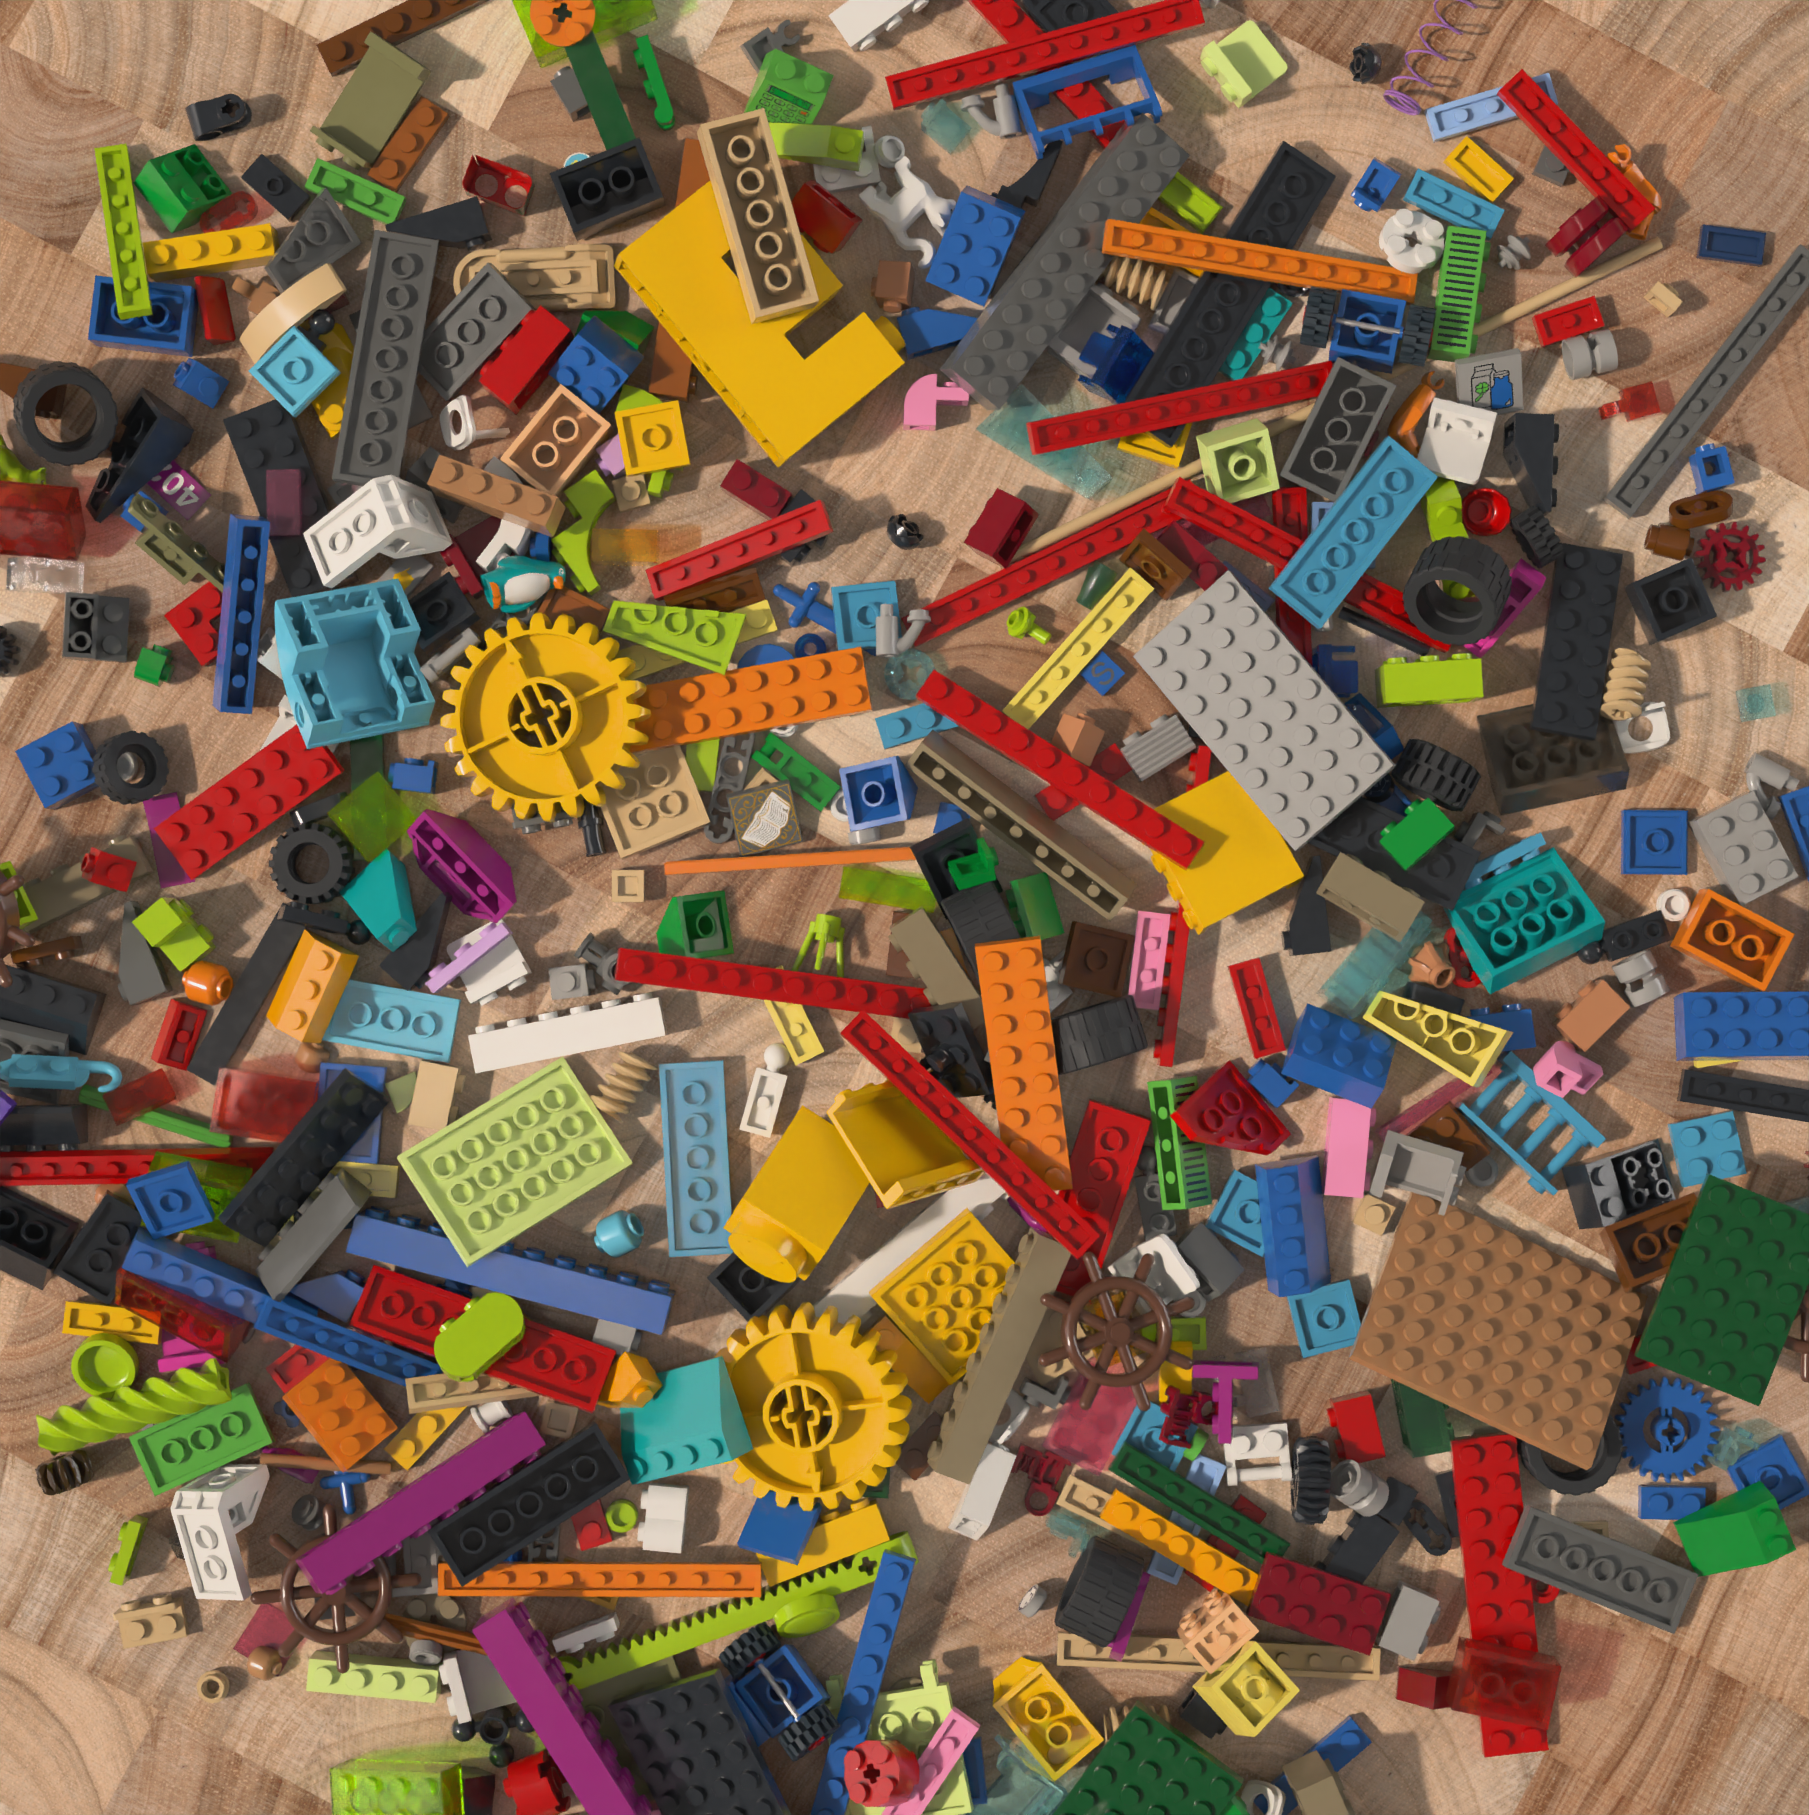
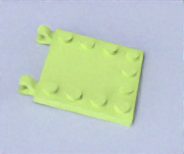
M936 1659L923 1661V1665H920L923 1686L879 1693L866 1740H898L909 1751L914 1752L917 1760L919 1759L953 1708L949 1683H939ZM842 1674L829 1676V1680L826 1681L827 1691L831 1698L830 1701H826L824 1704L836 1720L845 1692ZM832 1735L828 1738L829 1746L832 1739ZM963 1753L921 1815H958L973 1811L974 1807ZM849 1799L845 1815H881L886 1807H865Z

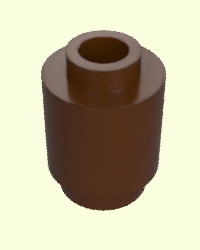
M1659 523L1658 526L1650 524L1644 542V549L1650 550L1652 555L1682 561L1684 556L1691 555L1695 538L1690 537V530L1662 523Z

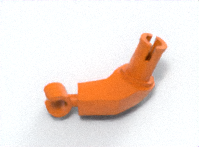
M1625 144L1615 145V150L1618 154L1612 152L1608 153L1606 157L1616 165L1615 167L1656 208L1631 233L1626 231V235L1633 239L1646 240L1653 216L1661 211L1662 200L1653 185L1646 179L1636 164L1630 160V148Z
M1435 371L1423 375L1421 384L1402 403L1387 428L1388 436L1416 459L1421 447L1414 434L1415 427L1436 396L1434 390L1442 388L1445 383L1442 378L1436 382L1435 386L1431 384L1430 378Z

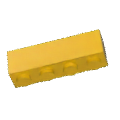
M270 223L143 242L147 275L155 282L265 266L280 247L278 232Z
M868 1497L852 1502L850 1504L851 1509L840 1513L838 1509H834L820 1515L821 1520L816 1522L798 1565L756 1553L759 1562H762V1570L769 1587L889 1541L890 1533L877 1499L869 1501Z

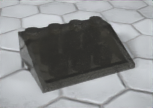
M1533 704L1477 716V724L1490 783L1500 816L1620 791L1627 787L1630 769L1613 720L1604 718L1601 714H1599L1597 734L1594 741L1530 730Z

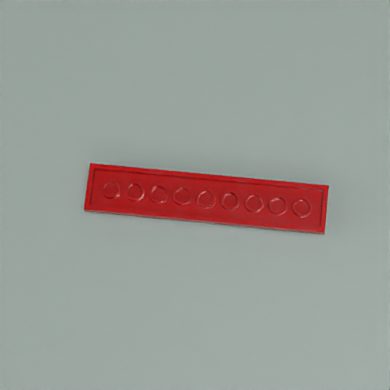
M1506 1432L1449 1438L1482 1754L1486 1758L1547 1751L1549 1748L1531 1577L1502 1565L1524 1511L1516 1437Z

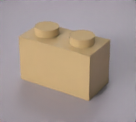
M429 1060L420 1061L408 1124L441 1130L458 1120L459 1107L455 1106L457 1093H463L466 1075L461 1074L462 1067Z

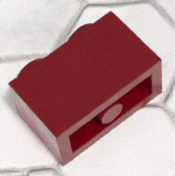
M736 459L720 485L722 492L767 520L781 516L783 510L793 499L791 492Z
M997 488L992 497L986 502L985 508L975 525L970 528L964 543L979 556L1006 569L1040 514L1025 501Z

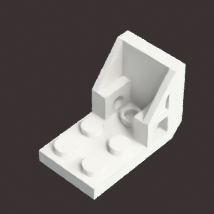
M393 475L373 478L303 533L322 583L329 588L335 587L377 553L398 559L444 551L453 544L432 492Z
M225 1464L203 1474L176 1491L171 1506V1513L196 1599L245 1600L252 1595L235 1534L253 1523L270 1478L267 1465Z

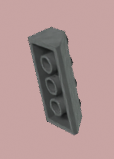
M343 1168L336 1175L330 1172L318 1186L322 1190L318 1197L314 1199L309 1196L297 1210L302 1214L295 1223L289 1220L277 1234L282 1238L274 1247L269 1243L257 1257L261 1263L255 1272L273 1300L281 1302L371 1195L372 1192Z

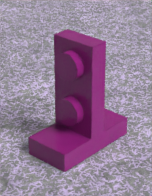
M1194 1360L1193 1378H1219V1382H1213L1212 1399L1213 1402H1219L1218 1415L1212 1416V1434H1218L1219 1444H1231L1233 1439V1379L1258 1380L1259 1362Z

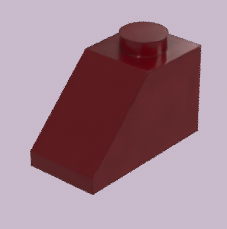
M1175 520L1157 538L1163 546L1192 570L1188 577L1204 591L1228 570L1221 561Z

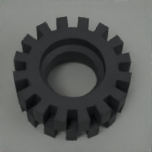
M1532 506L1510 519V526L1513 528L1511 530L1516 536L1517 543H1520L1523 553L1525 552L1529 561L1531 560L1532 564L1540 569L1563 556L1564 552L1562 551V545L1559 543L1560 539L1555 534V529L1550 526L1548 518H1545L1544 513L1541 510L1539 511L1536 506Z

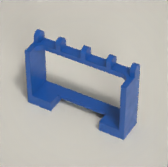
M1136 45L1012 82L1016 105L1037 160L1043 158L1044 146L1048 143L1063 139L1065 145H1070L1073 143L1071 136L1093 129L1096 135L1099 136L1104 134L1103 126L1122 120L1126 121L1127 126L1135 124L1133 117L1139 116L1141 113H1149L1155 124L1160 122V117L1162 116L1161 106ZM1105 75L1108 76L1111 85L1136 78L1144 100L1038 132L1030 109L1050 104L1048 93Z

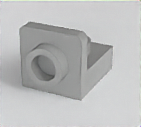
M588 964L548 968L552 1000L591 996V989H596L594 969L588 970Z

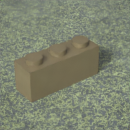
M1341 852L1316 892L1318 895L1398 942L1402 941L1425 903L1412 889L1399 887L1392 883L1391 878L1385 873L1372 871L1365 867L1363 862L1356 856L1351 854L1345 855Z

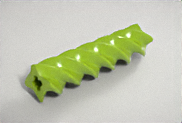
M210 1358L204 1363L199 1372L186 1367L179 1368L169 1382L158 1377H150L143 1384L140 1391L127 1386L118 1388L110 1401L99 1396H91L80 1410L68 1405H62L51 1419L37 1414L36 1419L39 1428L38 1445L49 1450L55 1456L59 1452L78 1450L88 1443L109 1440L119 1433L138 1431L148 1424L164 1423L177 1415L192 1414L208 1405L224 1404L232 1400L229 1387V1369L222 1368L216 1358Z

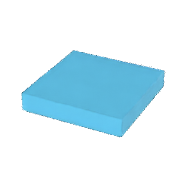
M295 326L249 370L294 418L341 374Z

